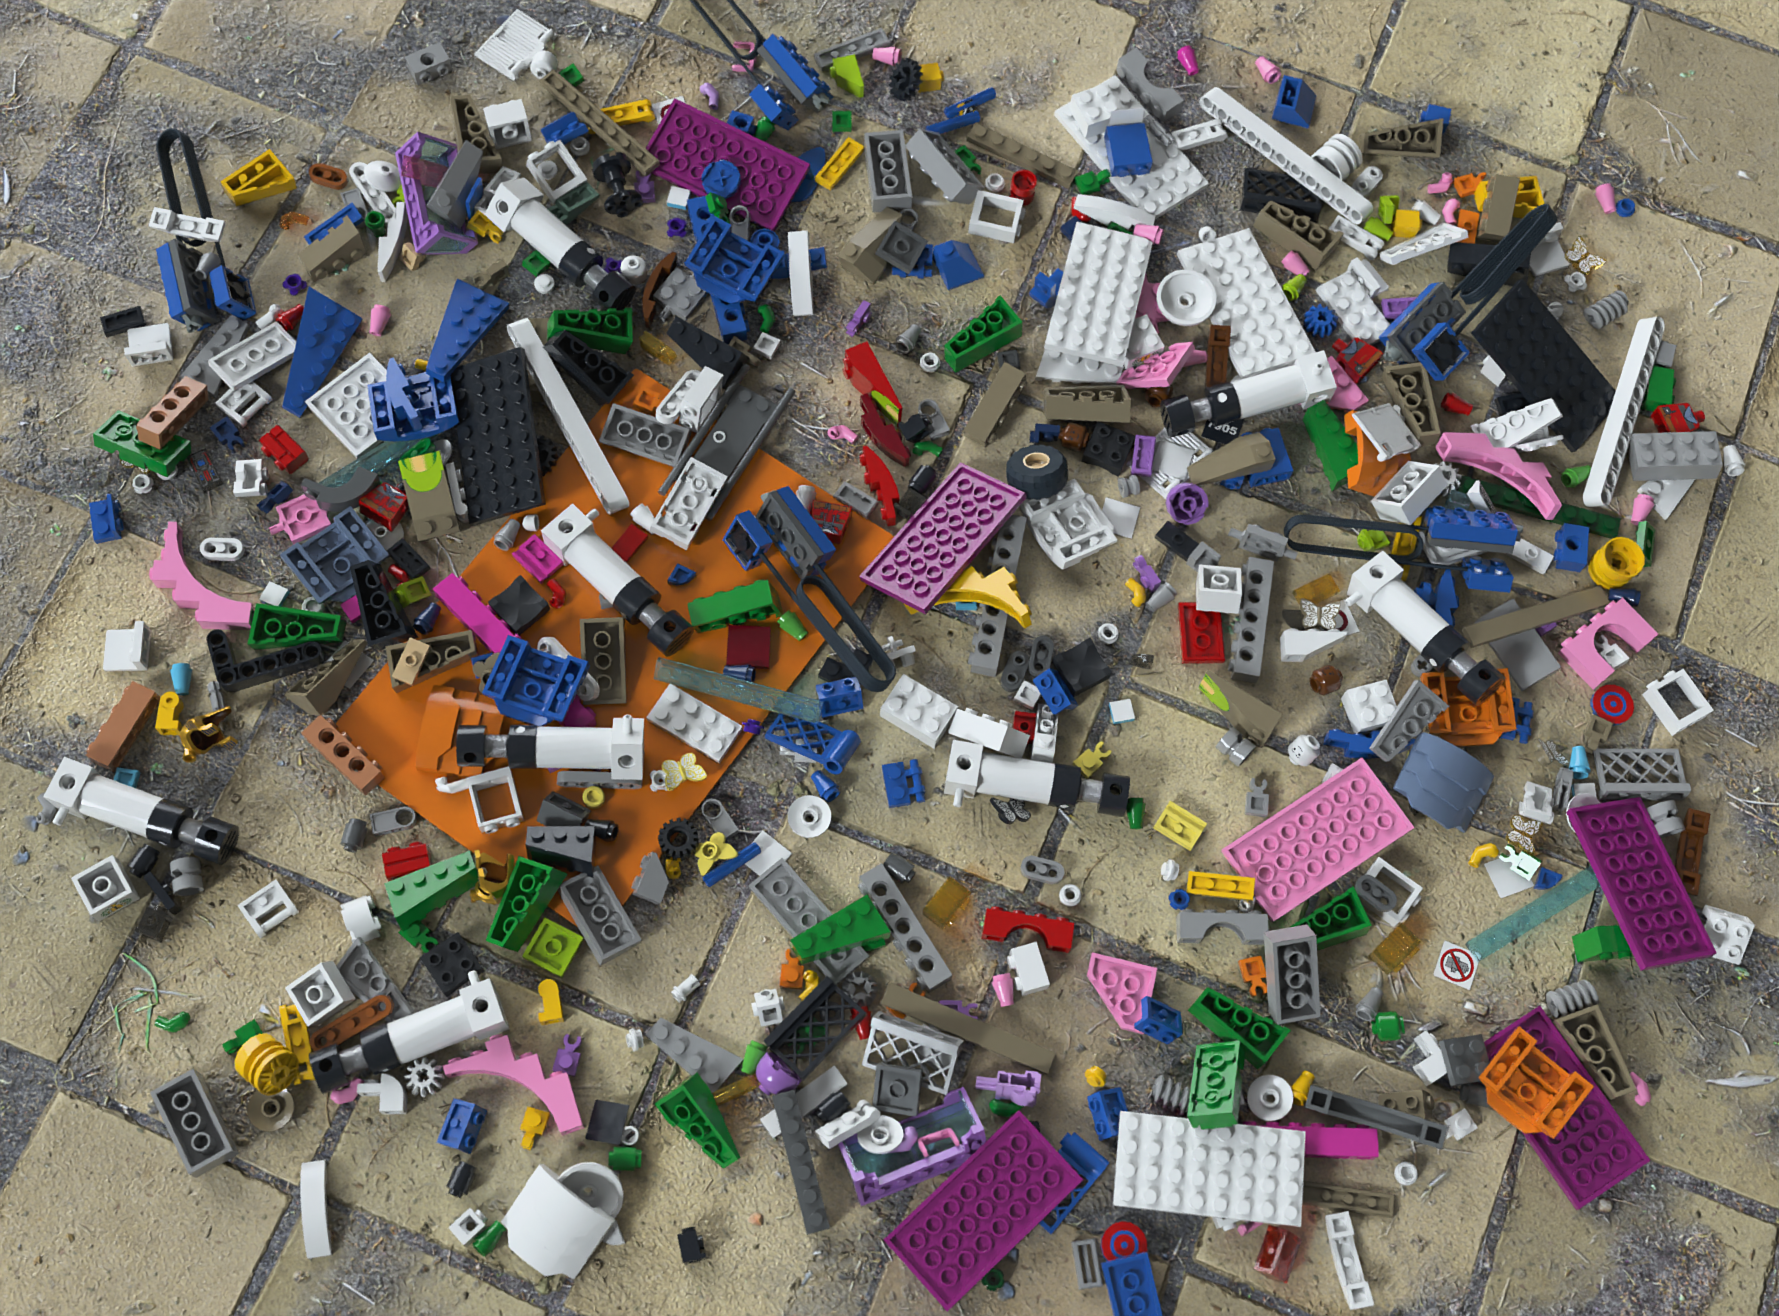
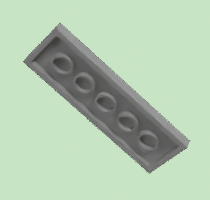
M783 858L748 885L749 889L792 938L833 915ZM861 946L813 962L837 986L866 961L869 955Z

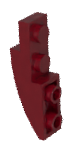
M868 393L861 395L860 407L864 415H861V426L867 436L887 457L903 467L909 466L911 453L909 448L903 445L900 431L898 429L895 430L892 423L886 425L884 417L882 415L879 416L877 412L878 408L875 400L870 399Z

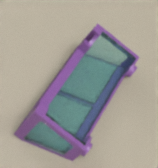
M421 132L415 133L395 153L415 252L422 253L423 255L466 254L478 244L476 233L472 230L466 232L465 222L461 229H458L426 208L428 201L458 154L457 144Z
M964 1087L949 1091L944 1098V1104L921 1112L917 1117L911 1116L899 1121L903 1129V1135L905 1133L904 1129L912 1126L916 1129L918 1138L951 1128L958 1138L960 1146L956 1147L951 1137L924 1145L928 1152V1157H924L919 1148L918 1139L909 1151L875 1154L865 1150L858 1142L857 1133L838 1144L840 1154L861 1206L960 1167L986 1142L985 1130Z

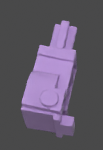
M998 1071L997 1078L977 1076L975 1089L996 1091L995 1099L1011 1100L1020 1106L1033 1107L1036 1105L1037 1094L1040 1091L1041 1074L1035 1071H1025V1074Z

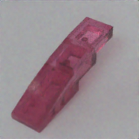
M404 155L401 176L421 180V185L438 187L449 167Z

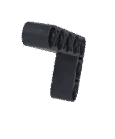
M212 630L206 638L217 681L229 693L317 667L321 663L323 664L326 659L321 646L317 642L310 641L237 664L232 644L222 630ZM223 639L221 644L215 645L217 640ZM318 651L316 656L309 657L312 652ZM228 658L226 663L220 664L222 659ZM297 658L294 663H288L290 659ZM276 664L274 669L267 670L270 665ZM255 671L252 676L246 677L248 672ZM233 677L231 682L225 683L227 678Z

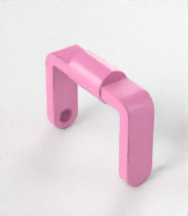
M752 42L733 43L735 48L750 49L749 53L754 49V43ZM756 58L749 60L750 65H746L750 71L754 70ZM742 65L732 66L733 71L747 72Z
M947 1128L918 1138V1145L924 1157H928V1152L924 1145L951 1137L956 1147L960 1146L953 1130Z
M1249 1222L1245 1225L1241 1224L1237 1230L1243 1237L1263 1223Z

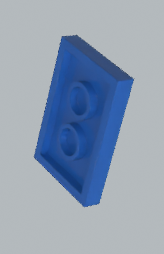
M1147 1252L1101 1263L1113 1316H1163Z

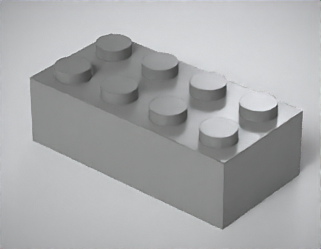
M919 128L905 145L909 150V156L919 162L921 165L920 169L930 175L932 183L944 192L943 196L949 202L953 201L959 204L970 205L976 198L977 191H982L985 188L939 133Z
M903 130L864 133V152L872 213L881 212L886 207L894 211L911 209L912 191Z
M1716 431L1632 434L1627 448L1633 481L1717 479L1723 465Z
M1307 924L1264 932L1269 1014L1277 1025L1320 1017L1317 941L1315 933Z
M192 1069L150 1092L189 1175L197 1178L239 1154L201 1073Z

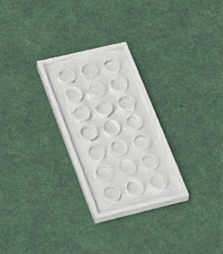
M1116 75L1099 84H1108L1121 110L1144 108ZM1071 102L1057 109L1054 116L1099 169L1101 171L1108 169L1111 175L1104 140L1105 132L1085 139L1069 109ZM1145 109L1143 119L1147 115H1150ZM1145 126L1153 162L1150 173L1145 175H1127L1125 177L1111 176L1108 178L1131 206L1155 216L1156 220L1206 189L1209 182L1184 153L1178 149L1174 142L1169 146H1165L1161 142L1162 139L1159 140L1149 130L1150 128Z
M1077 222L1044 349L1123 367L1153 242L1144 237Z
M1249 228L1178 250L1177 257L1184 270H1193L1203 274L1215 288L1216 305L1209 318L1213 325L1231 326L1228 355L1241 379L1294 364L1297 357L1316 353Z
M1120 1111L1113 1206L1301 1227L1305 1131L1234 1124L1233 1127L1202 1130L1200 1125L1198 1128H1193L1188 1118Z

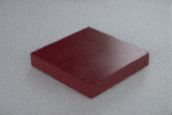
M728 625L726 665L750 664L751 667L756 669H769L771 627Z

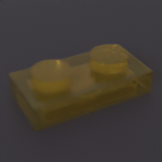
M1329 573L1295 589L1293 595L1299 605L1301 598L1317 604L1337 595L1340 590Z

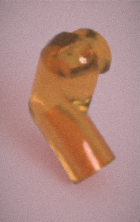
M291 211L281 216L279 226L284 230H288L290 225L294 223L307 226L309 216Z

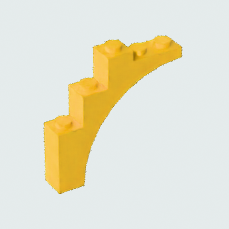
M973 566L967 568L935 603V605L950 602L986 604L1006 612L1024 628L1032 625L1030 619L1032 612L1027 604L1023 605L1021 603V598L1017 591L1016 584H1018L1015 575L1012 572L1009 574L1005 567L985 578ZM903 603L911 615L919 612Z

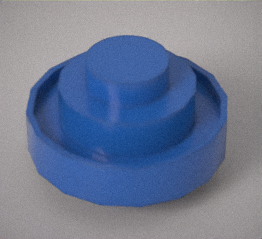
M769 229L756 231L750 241L764 249L766 244L779 249L780 245L778 235Z
M1421 582L1419 588L1415 587L1414 592L1429 606H1434L1437 594L1434 593L1430 583Z

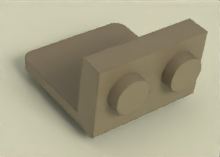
M1424 1090L1383 1093L1378 1097L1379 1105L1435 1121L1432 1115V1110L1435 1108L1434 1099L1430 1096L1429 1092ZM1381 1130L1382 1137L1386 1140L1405 1139V1137Z

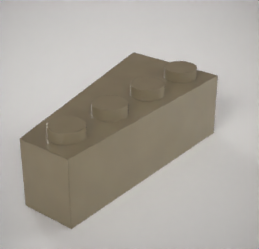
M1124 385L1044 388L1043 411L1046 419L1130 423L1131 399Z

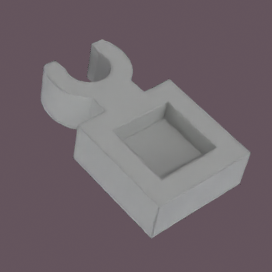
M1255 778L1251 779L1249 787L1252 792L1246 793L1245 815L1267 817L1269 794H1263L1267 787L1265 779H1263L1261 787L1255 785Z

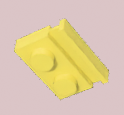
M1169 801L1153 829L1191 851L1207 823L1172 801Z

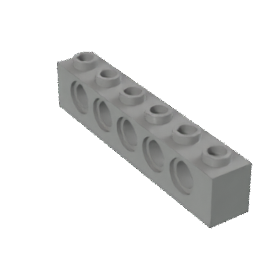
M1249 557L1247 563L1242 565L1241 576H1244V580L1242 582V597L1238 613L1239 619L1235 621L1233 633L1237 634L1236 640H1233L1231 645V652H1234V657L1230 659L1228 671L1232 672L1231 679L1256 684L1260 677L1274 561ZM1251 579L1258 580L1260 584L1253 583ZM1249 598H1254L1257 603H1252ZM1246 617H1252L1255 622H1249ZM1244 636H1249L1252 641H1246ZM1241 655L1248 656L1250 661L1243 660Z
M881 863L859 876L860 884H858L860 892L863 896L868 895L894 937L892 942L898 952L902 951L906 957L904 961L910 971L914 970L917 974L916 981L922 990L926 989L930 993L950 981L953 976L883 864ZM883 888L886 894L884 896H877L874 890ZM889 906H893L897 909L898 912L894 915H890L886 912L885 909ZM899 925H906L909 928V932L902 934L897 930V927ZM916 943L920 945L921 950L919 952H912L909 949V945ZM929 962L932 964L933 969L931 971H924L921 968V964Z

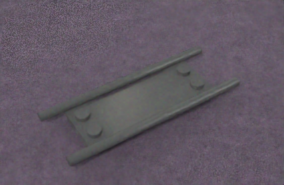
M745 363L741 366L658 490V493L662 496L666 495L674 481L678 480L690 457L727 404V408L693 457L728 476L726 484L705 517L708 521H712L796 393L794 389L788 388L777 405L740 385L750 369ZM722 431L725 433L726 438L722 443L714 441L713 435L715 432ZM722 434L715 436L717 440H722L724 437ZM685 474L684 478L682 479V482L685 481L686 477L688 476L687 474ZM714 489L710 497H714L717 490Z

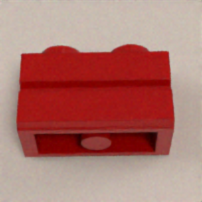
M276 425L259 440L262 445L261 451L266 457L270 458L272 456L275 459L274 464L280 471L286 470L289 474H292L309 459L306 452L279 425Z
M413 842L409 844V847L403 849L391 847L387 849V852L382 853L385 876L388 881L432 865L429 847L426 843L423 844L422 842Z

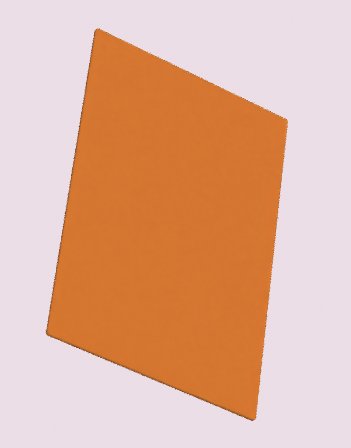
M634 369L631 372L634 376L609 404L602 406L587 424L629 500V507L611 515L606 512L569 446L556 461L557 465L551 467L552 471H548L542 478L546 505L512 514L495 535L510 519L518 521L521 526L518 529L513 547L509 548L508 551L499 549L494 544L495 539L493 536L460 575L467 582V588L471 592L475 590L482 598L481 602L487 606L489 605L488 601L502 593L521 575L549 603V600H552L553 592L546 584L554 578L566 591L564 605L556 609L549 604L550 611L522 633L520 637L528 641L531 648L537 649V644L541 638L554 637L573 657L581 659L580 619L617 618L623 616L614 607L601 609L600 592L570 563L566 567L563 565L540 584L512 556V553L516 552L534 534L544 543L541 530L573 503L584 515H587L592 509H596L599 512V516L592 521L594 531L610 548H612L631 523L648 535L649 538L627 564L661 594V600L658 605L666 613L676 610L691 624L687 603L693 602L694 599L699 597L707 598L713 596L716 592L731 591L737 586H748L757 580H768L779 594L783 614L788 610L792 613L795 612L808 634L801 641H798L779 627L780 624L777 621L780 617L776 618L775 614L765 616L766 620L747 619L745 624L738 625L771 627L769 669H756L754 683L744 685L731 679L723 678V670L727 659L728 625H731L730 623H726L725 628L701 633L694 629V633L688 642L675 654L666 657L647 639L650 629L642 621L636 625H631L625 619L626 703L583 705L585 708L587 706L590 707L596 714L594 717L597 724L595 728H613V718H623L625 715H631L632 718H644L642 788H601L605 795V802L600 808L590 809L591 812L588 817L592 820H612L615 824L619 825L618 834L614 841L606 842L596 836L594 867L599 866L622 907L634 891L631 888L636 876H640L642 871L640 863L644 855L647 856L648 853L654 852L657 853L659 859L663 855L658 840L660 828L663 829V824L665 822L669 824L670 819L677 821V818H681V821H684V819L689 821L753 737L754 733L743 731L744 725L742 722L747 723L748 719L760 721L761 726L826 641L762 560L758 567L745 571L722 540L737 514L750 510L756 516L764 503L761 500V495L789 486L795 495L799 486H812L817 493L815 500L844 505L833 498L832 495L759 448L712 521L704 518L688 550L675 545L674 542L665 537L662 538L655 533L651 534L634 522L630 514L638 505L643 503L644 506L649 507L654 517L657 516L676 481H674L665 496L659 494L658 490L674 467L599 442L613 403L656 417L655 409L650 414L633 406L640 387L644 386L659 393V400H664L671 391L639 369ZM680 415L675 420V422H673L674 424L679 425ZM717 420L714 421V423L712 424V426L710 427V429L708 430V432L706 433V435L704 436V438L692 454V458L695 456V454L697 453V451L699 450V448L701 447V445L703 444V442L705 441V439L717 423ZM691 431L692 434L687 444V447L696 435V433L693 431ZM664 508V511H663V513H662V516H663V517H664V515L666 514L665 508ZM853 510L841 543H832L836 551L826 561L827 565L823 569L851 607L868 586V584L861 581L859 576L894 537ZM531 514L538 515V531L524 529L522 522L525 516ZM772 543L769 550L764 554L796 594V589L801 579L775 544ZM677 563L696 572L695 578L687 584L671 585L667 582ZM804 584L803 590L835 629L843 619L819 587L813 584ZM439 600L437 604L441 607V611L433 631L424 635L415 630L418 636L415 639L422 640L469 630ZM476 638L478 655L490 653ZM469 660L396 693L392 688L387 662L336 722L338 726L336 730L338 732L348 734L353 740L351 744L355 748L360 746L368 754L366 758L370 762L375 760L383 768L381 772L385 778L378 784L379 787L413 809L417 814L470 850L473 854H475V850H479L480 854L486 853L504 865L507 854L514 856V866L518 856L528 859L526 850L527 826H545L537 822V817L543 800L552 791L588 808L584 804L582 797L583 792L587 788L557 785V773L560 771L597 772L594 769L561 768L550 773L548 768H510L524 821L515 827L509 828L505 826L498 828V831L494 833H481L469 789L451 794L440 792L436 788L435 780L437 778L445 776L447 782L452 783L466 777L418 771L415 767L421 725L433 686L452 687L456 690L481 694L479 691L481 678H475L472 662ZM670 683L743 726L742 731L720 764L647 721L646 717ZM504 716L500 735H508L510 725L529 724ZM557 720L545 725L546 727H562ZM334 736L328 737L325 740V743L332 742L334 740ZM349 750L343 751L340 757H346L349 754ZM687 753L695 754V765H700L707 774L705 780H687L673 791L661 789L654 792L650 789L652 784L650 773L652 771L662 770L661 766L665 760L680 761L681 757ZM507 758L493 759L486 764L483 773L508 767ZM360 764L355 769L359 772L363 770L365 765ZM602 769L601 772H611V769ZM508 782L477 791L484 822L516 813ZM679 832L674 833V834L671 836V838H670V842H671V843H672L673 840L676 838V836L679 834ZM557 865L552 867L567 873L563 882L583 873L579 871H574L573 873L567 871V868ZM556 891L548 907L578 928L558 891Z

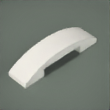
M154 207L149 227L186 238L219 242L221 241L226 222L207 217L202 219L176 214L171 210Z
M326 1160L306 1162L301 1165V1213L307 1259L332 1255L331 1232L328 1230Z
M1349 1212L1326 1215L1327 1233L1335 1268L1350 1310L1374 1306L1368 1281L1365 1282L1353 1235L1355 1234Z

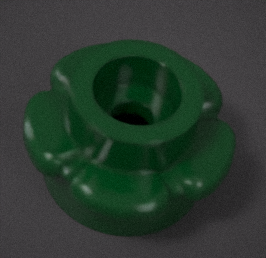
M992 1268L981 1279L982 1284L989 1291H996L998 1288H1002L1005 1282L1003 1272L998 1268ZM991 1277H995L994 1282L991 1281Z

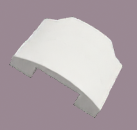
M1075 479L1068 481L1058 494L1050 498L1041 500L1025 499L1021 504L1020 508L1023 516L1027 517L1026 522L1038 544L1046 555L1062 570L1080 563L1081 559L1095 554L1100 549L1118 541L1112 533L1113 524L1104 515L1094 497L1085 493Z
M541 1164L530 1177L525 1188L517 1197L501 1223L508 1229L509 1248L544 1276L563 1273L575 1279L616 1220L598 1206L595 1208L589 1206L557 1181L560 1176L546 1165Z

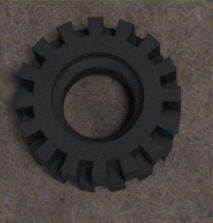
M677 818V821L670 819L669 824L665 822L663 829L660 828L659 845L662 853L666 854L667 858L673 857L674 861L680 858L683 861L684 857L687 856L689 859L691 853L695 854L696 847L699 845L697 829L694 828L692 822L688 823L687 819L681 821V818ZM677 832H682L687 836V842L680 847L674 846L670 842L671 836Z

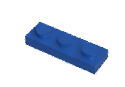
M350 203L305 235L304 238L309 245L317 238L321 241L329 234L327 230L331 227L336 229L344 222L343 218L346 215L355 227L365 221L357 207Z

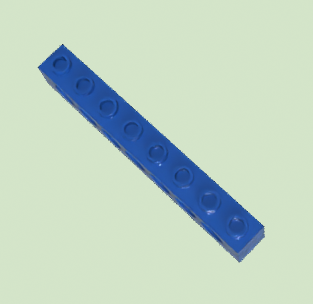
M705 196L687 199L688 214L696 243L714 214L709 212ZM710 294L723 342L729 344L734 336L741 341L747 340V332H750L748 320L743 319L745 314L743 303L725 304V301Z

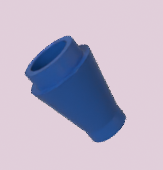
M821 770L811 775V779L821 799L831 802L839 796V785L823 774Z

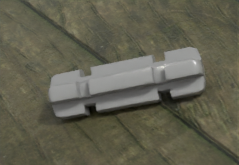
M1151 115L1144 117L1142 123H1145V126L1150 128L1149 130L1159 140L1162 139L1161 142L1165 146L1173 143L1174 137L1170 133L1167 134V130L1157 121H1154L1155 119Z
M218 681L210 682L207 687L211 694L209 696L212 710L215 712L226 706L223 693L220 691L222 690L221 685ZM226 716V718H224V720H222L221 722H225L228 719V716Z

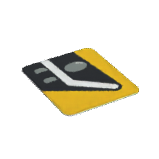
M973 99L957 105V108L973 101ZM975 105L959 111L960 116L976 111Z

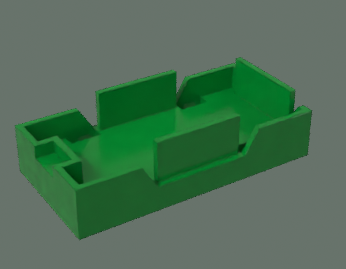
M117 410L93 433L94 446L112 454L118 450L121 460L144 470L147 466L149 470L168 477L176 469V465L180 461H184L191 454V441L178 435H174L161 450L139 441L136 427L141 419Z
M1240 1040L1196 1045L1187 1114L1193 1128H1198L1200 1125L1203 1130L1233 1127L1234 1124H1238L1242 1088L1240 1070H1244L1245 1050Z

